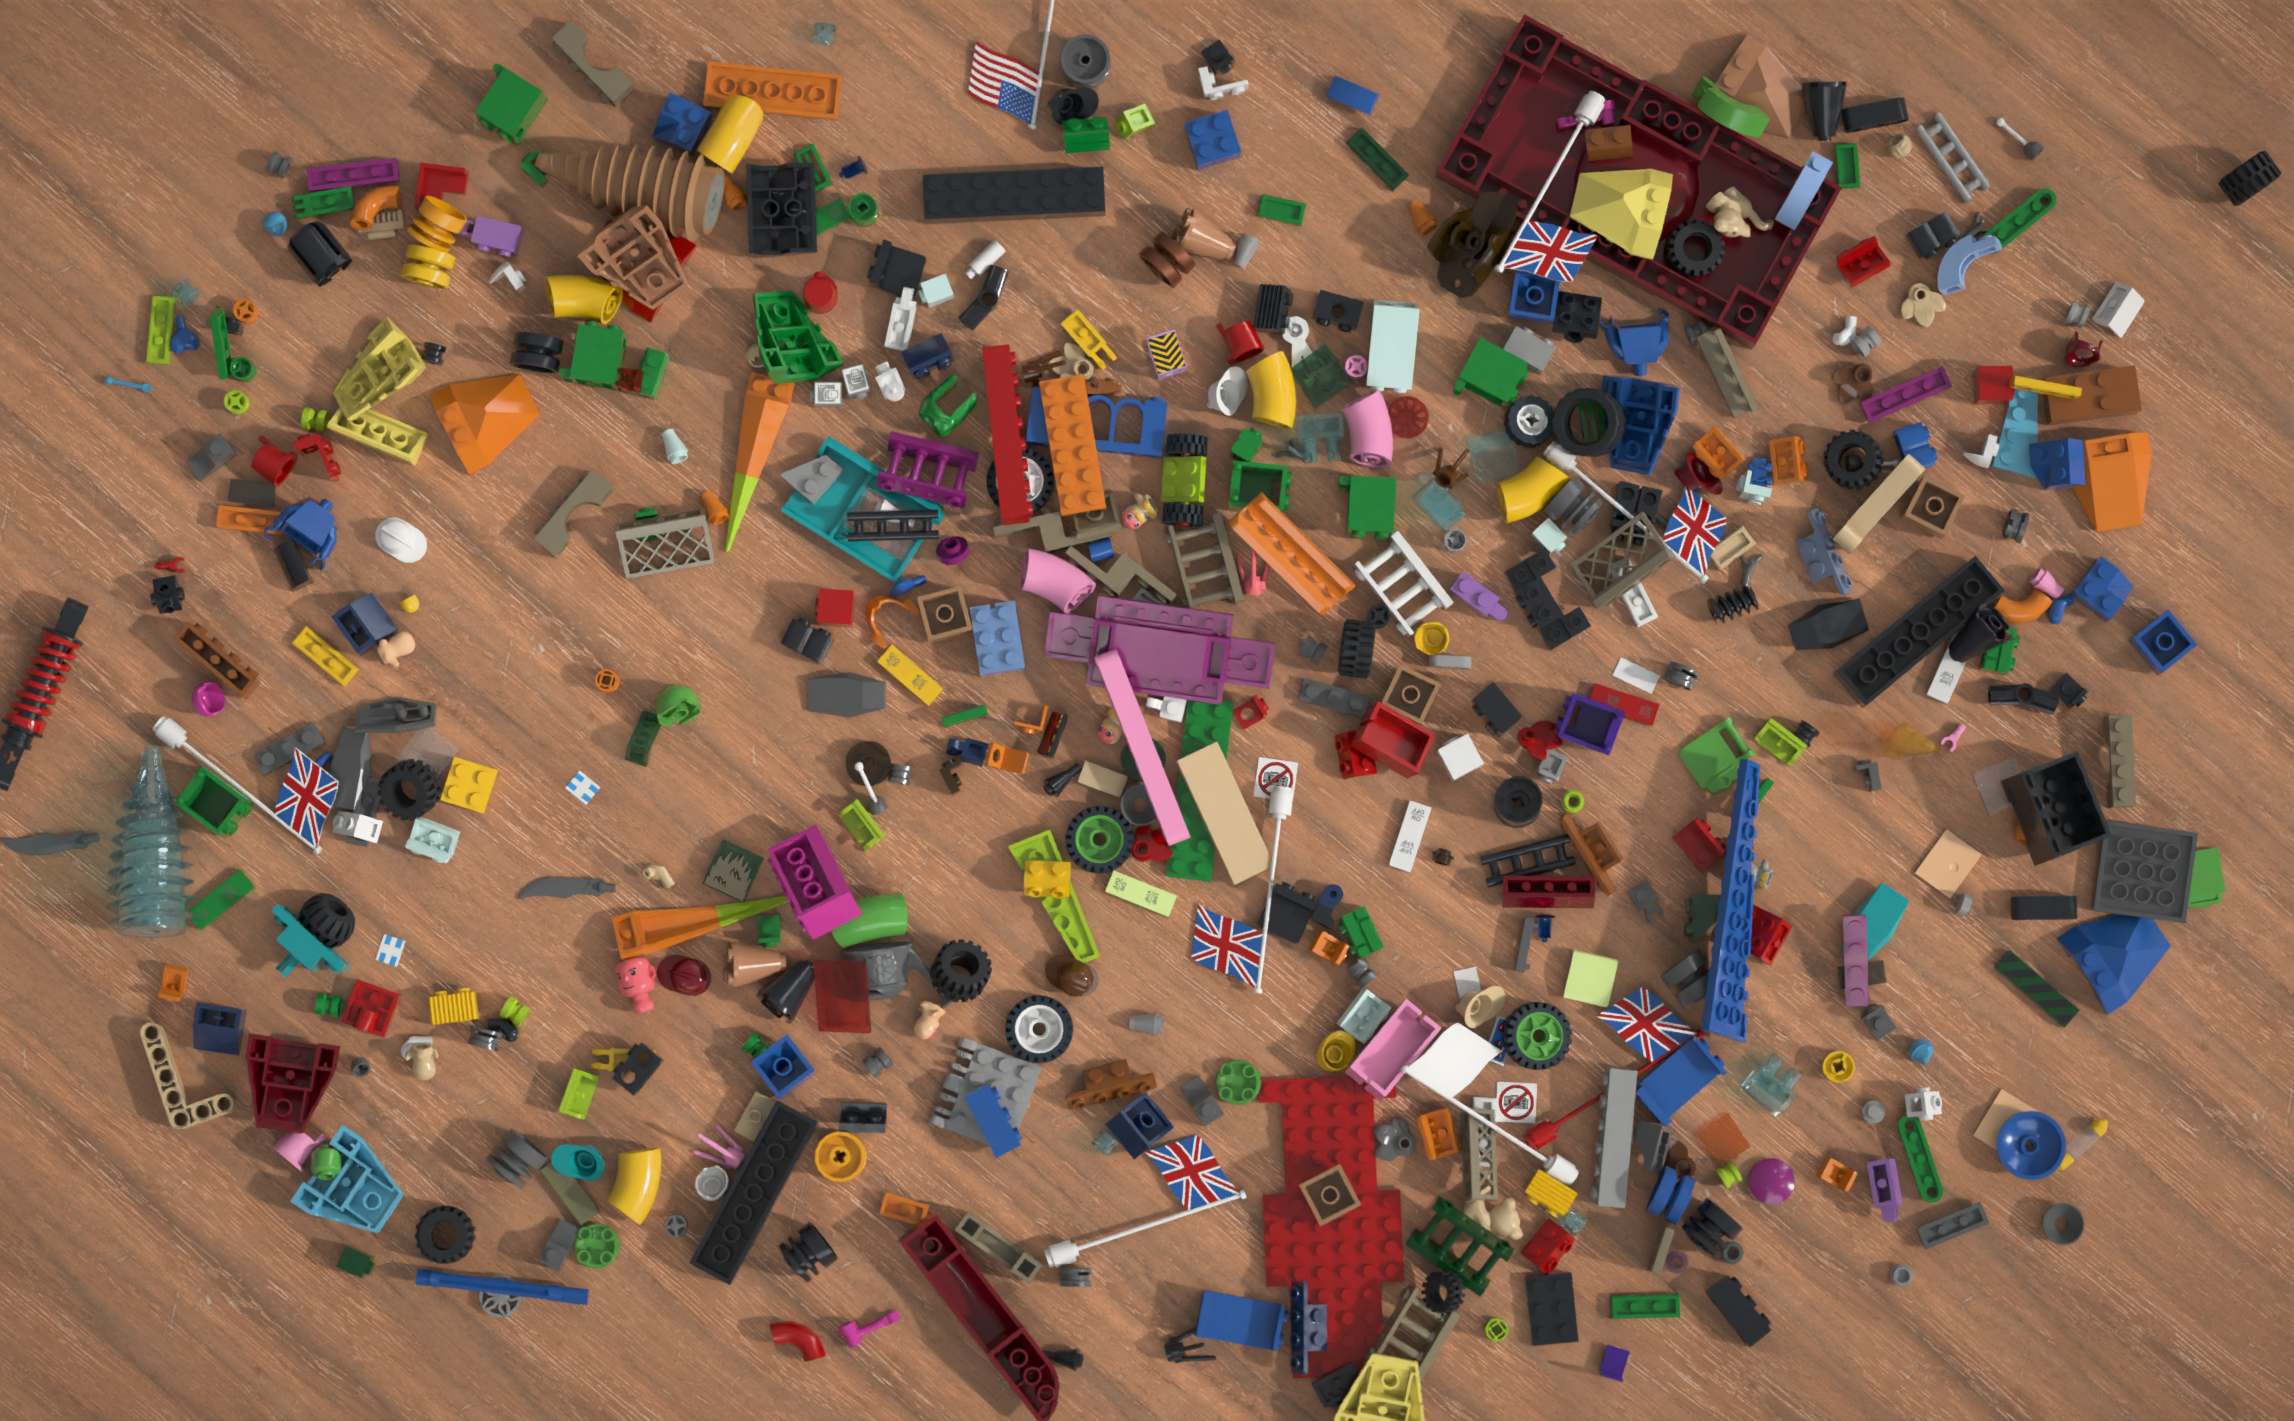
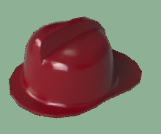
M1688 452L1686 454V461L1675 470V475L1681 483L1690 490L1705 488L1714 495L1722 494L1723 486L1720 479L1714 477L1710 473L1708 466L1698 459L1694 453Z
M681 955L667 956L660 962L657 969L658 980L662 986L689 996L700 995L708 989L711 983L709 968L703 962Z

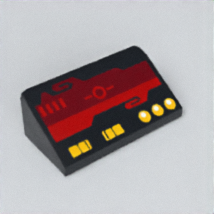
M1055 711L1051 713L1037 751L1038 754L1050 759L1054 758L1068 721L1067 714Z

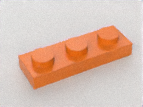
M218 505L216 528L264 533V529L267 526H274L273 521L281 512ZM271 529L267 531V534L285 536L279 529L276 532Z

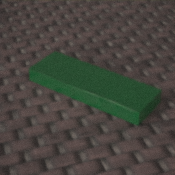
M1363 127L1346 142V145L1392 192L1409 177V174Z

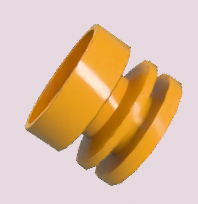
M425 196L418 208L424 217L414 216L412 220L415 224H409L407 231L424 246L449 253L451 249L449 244H453L456 241L450 232L460 233L467 222V218L448 203L432 196Z

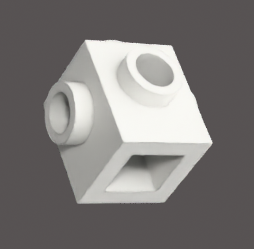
M1928 1087L1918 1088L1916 1093L1905 1094L1907 1117H1919L1920 1121L1933 1120V1115L1942 1114V1101L1939 1091L1930 1092Z

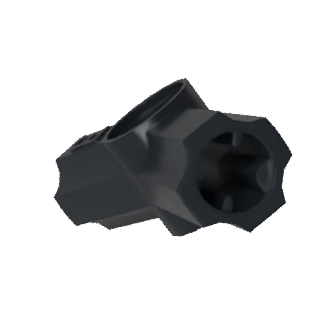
M991 265L978 297L958 317L972 332L991 311L997 308L1009 274L1008 270ZM992 295L995 300L991 305H985L982 302L984 296Z
M2027 683L1988 686L1989 706L2025 705L2053 715L2060 697L2037 689ZM2021 688L2028 691L2029 697L2027 700H2022L2019 697L2018 692Z

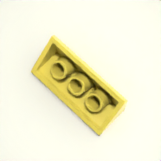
M339 407L327 425V428L336 434L414 466L428 437V433L371 409L349 421Z

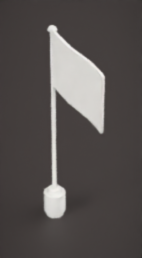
M1456 1023L1445 1030L1425 1054L1409 1067L1407 1065L1402 1066L1401 1072L1403 1074L1407 1073L1544 1161V1172L1568 1186L1576 1179L1579 1170L1571 1162L1558 1154L1550 1155L1547 1158L1453 1098L1473 1081L1491 1059L1503 1052L1463 1025Z

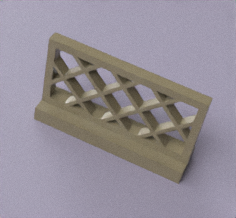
M705 508L615 524V533L626 579L715 563ZM703 526L704 535L700 540L689 534L693 528ZM673 531L683 534L678 544L667 538ZM655 535L661 539L655 548L645 542L648 536ZM686 538L697 543L691 553L681 547ZM633 539L639 544L631 552L624 547L623 540ZM664 541L674 547L669 556L658 550ZM641 546L652 551L647 560L636 555ZM702 546L708 550L709 557L700 559L694 554ZM677 550L688 556L684 562L678 563L672 559ZM655 554L666 560L662 566L655 567L649 563ZM633 558L643 564L640 570L630 572L628 564Z
M1641 512L1570 565L1594 599L1593 603L1597 609H1605L1676 556L1671 549H1668L1646 514ZM1642 519L1646 525L1645 535L1634 534L1635 524ZM1619 535H1629L1627 548L1616 547ZM1633 536L1644 538L1642 551L1631 549ZM1648 539L1656 540L1660 546V549L1655 553L1646 552ZM1603 547L1611 548L1609 562L1598 560L1599 550ZM1615 549L1626 551L1624 564L1613 563ZM1630 552L1641 554L1640 564L1637 566L1628 565ZM1585 560L1593 561L1591 575L1584 574L1578 565ZM1597 562L1608 564L1606 577L1595 576ZM1612 565L1623 567L1622 577L1618 580L1610 578ZM1594 578L1605 580L1604 590L1598 594L1593 588Z

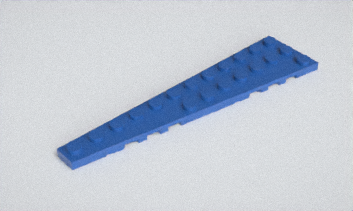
M1740 759L1701 1030L1736 1042L1746 1043L1748 1014H1744V1000H1748L1749 991H1745V979L1749 978L1750 968H1748L1746 958L1751 954L1755 876L1751 874V861H1755L1756 852H1752V840L1757 836V829H1755L1753 819L1758 815L1760 764L1748 759Z

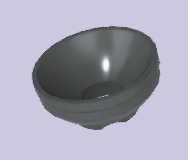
M1143 784L1131 786L1124 792L1120 802V809L1122 815L1129 823L1145 826L1157 819ZM1138 798L1146 802V809L1143 812H1137L1133 808V802Z
M2067 1203L2051 1206L2045 1212L2042 1219L2044 1234L2050 1241L2059 1245L2074 1243L2081 1237L2084 1231L2085 1224L2082 1213L2075 1206ZM2058 1217H2064L2067 1221V1227L2063 1231L2055 1228L2054 1222Z

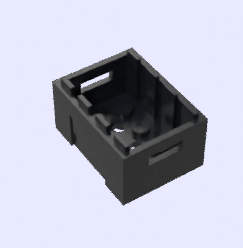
M2078 751L2000 781L2008 802H2011L2028 843L2026 846L2034 866L2112 836ZM2042 797L2047 799L2046 805H2044ZM2051 818L2055 819V826L2052 825Z

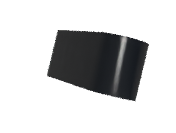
M1904 97L1852 106L1841 111L1845 133L1899 124L1909 120Z
M2077 896L2011 897V920L2077 919Z

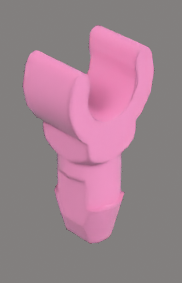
M1960 724L1948 737L1940 741V745H1943L1948 740L1952 743L1949 752L1954 751L1957 745L1956 742L1966 726Z

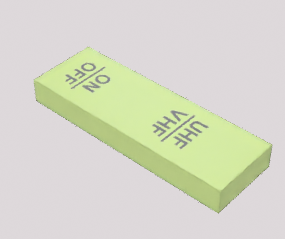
M1113 871L1105 890L1107 893L1169 917L1177 898L1174 894L1117 871Z

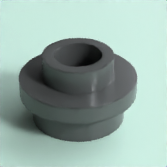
M1734 1241L1726 1242L1727 1248L1725 1250L1723 1248L1720 1249L1721 1259L1727 1264L1738 1263L1743 1257L1741 1245ZM1730 1248L1735 1250L1733 1257H1729L1727 1254Z

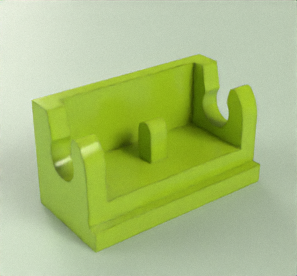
M1772 718L1767 720L1754 738L1757 743L1789 767L1807 747L1804 742Z
M858 799L840 812L839 817L865 852L886 837Z
M574 1068L558 1112L585 1120L600 1076Z

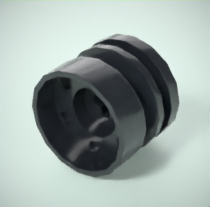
M1524 776L1510 777L1504 780L1497 789L1494 799V811L1498 819L1506 826L1512 828L1527 827L1539 816L1543 804L1542 792L1532 779ZM1518 799H1521V805L1523 807L1519 806L1517 809L1514 808V802L1512 801H1518Z
M1705 1198L1697 1207V1211L1703 1218L1698 1220L1690 1216L1688 1219L1695 1227L1692 1228L1684 1223L1681 1228L1685 1231L1689 1240L1703 1252L1719 1258L1721 1253L1714 1246L1717 1244L1725 1250L1727 1246L1721 1238L1726 1236L1734 1240L1743 1228L1713 1201Z
M810 1221L797 1230L802 1239L800 1242H797L792 1236L788 1237L792 1245L791 1249L784 1242L778 1245L782 1251L783 1258L790 1268L807 1283L812 1280L807 1271L808 1269L816 1276L820 1274L815 1265L817 1262H820L827 1268L839 1259L826 1239Z

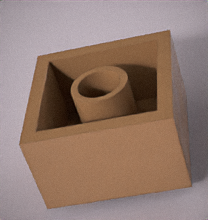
M1924 475L1920 479L1900 519L1942 539L1946 535L1965 495Z
M961 586L917 597L930 644L973 632Z
M1400 664L1381 703L1421 726L1441 683Z
M1340 1164L1299 1184L1319 1226L1361 1205Z

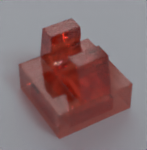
M618 368L617 373L621 374L620 381L615 383V386L619 388L618 391L624 394L640 393L644 371L640 369Z

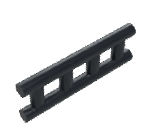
M938 509L847 512V521H854L855 531L854 533H848V542L939 539V530H932V519H938ZM909 519H922L923 530L909 531ZM877 520V532H864L863 521ZM886 520H900V531L886 532Z
M1565 834L1481 856V865L1489 864L1492 875L1491 878L1486 879L1487 887L1502 884L1503 876H1534L1576 865L1574 856H1566L1563 845L1570 843L1569 836ZM1555 847L1558 860L1545 863L1542 850ZM1533 852L1536 866L1523 869L1520 856ZM1511 858L1514 872L1501 875L1498 861Z

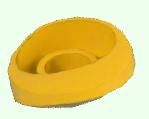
M1337 1030L1324 1038L1317 1051V1061L1324 1070L1336 1072L1345 1068L1352 1061L1356 1050V1043L1352 1035L1346 1031Z

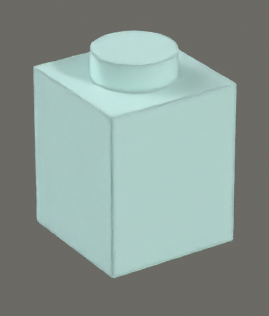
M946 274L920 283L922 289L918 291L922 303L927 302L929 308L954 299V294Z
M1550 518L1546 519L1530 535L1543 549H1546L1549 555L1553 551L1557 554L1566 546L1564 541L1567 539V536Z

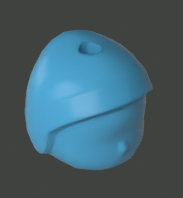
M277 211L268 213L262 220L263 228L273 236L280 237L288 226L285 216Z
M1924 1039L1914 1040L1909 1048V1057L1914 1062L1926 1064L1933 1054V1044Z

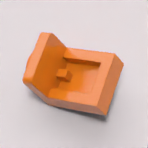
M1319 929L1309 950L1329 962L1340 965L1347 956L1349 945Z
M166 963L158 997L168 1002H179L186 992L189 968Z
M1826 1156L1816 1176L1832 1186L1848 1192L1850 1187L1853 1186L1858 1172Z

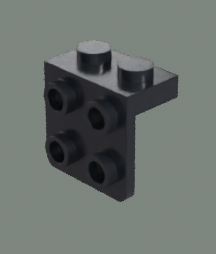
M883 239L882 244L877 245L874 257L877 258L875 266H870L867 279H870V286L902 296L903 287L913 288L914 298L926 264V257L895 247L892 242Z
M1282 881L1281 885L1276 883L1272 891L1267 931L1290 942L1298 943L1318 902L1314 901L1315 896L1305 891L1299 894L1293 891L1294 886ZM1266 906L1258 921V926L1261 928L1264 925Z

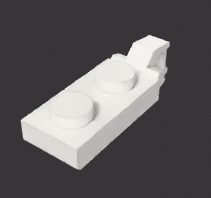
M903 287L902 297H896V301L893 303L884 347L901 351L909 347L917 302L912 301L913 288Z

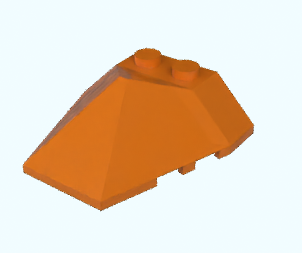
M521 374L449 384L429 394L434 408L469 475L489 466L519 434L541 415Z

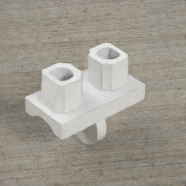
M888 362L876 366L875 369L879 376L875 378L884 398L894 402L902 399L906 389L896 368L891 369Z

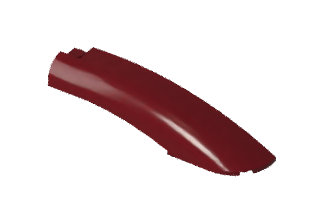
M936 1213L928 1215L898 1239V1242L1037 1421H1048L1057 1407L1060 1389L1059 1378L1053 1364L980 1272Z

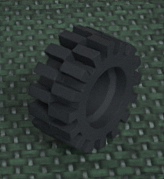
M1437 1271L1430 1273V1276H1426L1425 1280L1427 1282L1422 1284L1425 1290H1421V1294L1426 1296L1422 1298L1423 1302H1428L1426 1307L1432 1308L1431 1311L1437 1313L1458 1310L1460 1308L1459 1305H1462L1464 1302L1461 1298L1465 1297V1293H1462L1465 1286L1460 1285L1463 1281L1461 1278H1457L1458 1274L1453 1273V1271ZM1442 1283L1445 1285L1447 1290V1296L1445 1301L1442 1299L1440 1295V1286Z

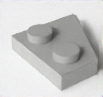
M824 455L783 472L780 476L814 505L842 474L843 469L828 456Z

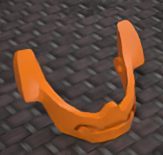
M876 595L866 605V622L872 630L870 639L881 649H885L888 644L875 626L874 612L880 609L883 603L891 602L900 605L905 611L908 610L915 616H918L921 611L911 599L908 598L905 601H901L893 595Z

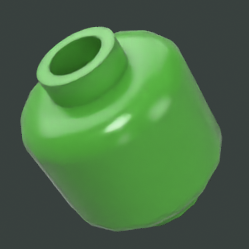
M332 1145L319 1146V1149L314 1150L311 1154L312 1173L320 1180L334 1179L341 1172V1153L333 1149Z

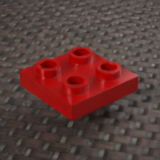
M357 979L341 1022L385 1038L401 994Z

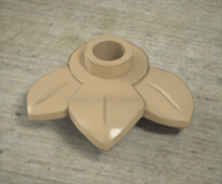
M1923 283L1912 285L1908 291V298L1901 305L1903 319H1909L1914 316L1917 322L1926 328L1933 322L1935 312L1946 310L1943 297L1937 292L1930 291L1929 287ZM1922 290L1923 297L1918 299L1917 292Z
M1065 343V356L1054 358L1049 362L1050 364L1063 360L1066 361L1065 365L1051 368L1056 374L1060 375V378L1084 374L1085 380H1088L1094 372V366L1090 360L1085 358L1084 351L1072 343ZM1084 366L1087 371L1080 373L1078 371L1079 367Z

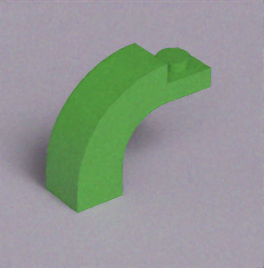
M1701 76L1691 94L1698 102L1697 107L1710 118L1748 136L1760 138L1770 120L1758 106L1747 105L1732 99L1707 77Z

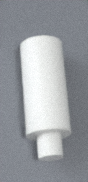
M994 240L969 264L970 269L965 274L970 279L976 275L981 276L1006 252L1005 249Z

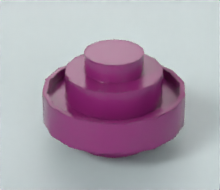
M960 536L948 537L942 540L936 548L938 560L946 565L959 564L968 557L970 552L967 540Z

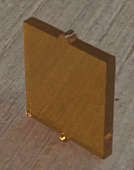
M1729 1113L1715 1122L1711 1121L1708 1127L1697 1133L1718 1167H1721L1731 1159H1737V1155L1751 1147Z

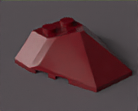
M249 1033L245 1057L252 1091L256 1127L303 1134L337 1070L341 1046L274 1039L272 1036Z

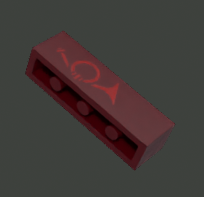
M1503 876L1502 908H1594L1595 876Z

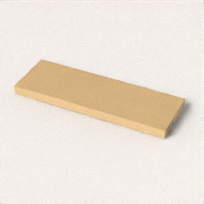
M1214 742L1176 760L1177 766L1232 885L1270 868L1272 859L1218 742Z

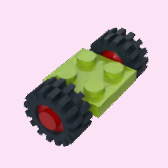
M1184 433L1167 435L1166 454L1179 457H1164L1161 502L1169 503L1163 504V524L1182 527H1198L1203 525L1204 507L1193 504L1188 505V503H1204L1206 457L1203 456H1207L1208 438L1206 436Z

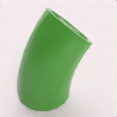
M900 892L856 899L855 901L862 915L831 930L835 940L843 948H849L880 938L904 935L908 923L905 899Z

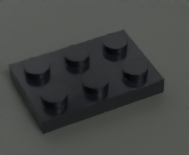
M1572 1273L1525 1277L1532 1346L1579 1342Z

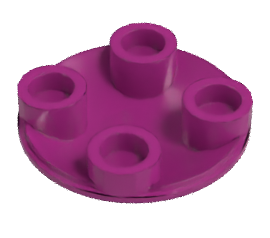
M1772 1158L1762 1160L1755 1164L1750 1172V1190L1756 1199L1765 1204H1778L1785 1201L1794 1189L1795 1180L1793 1172L1781 1160Z

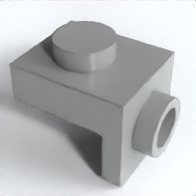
M1551 749L1547 750L1546 760L1541 761L1536 771V774L1540 775L1539 779L1548 784H1552V781L1557 783L1568 757Z

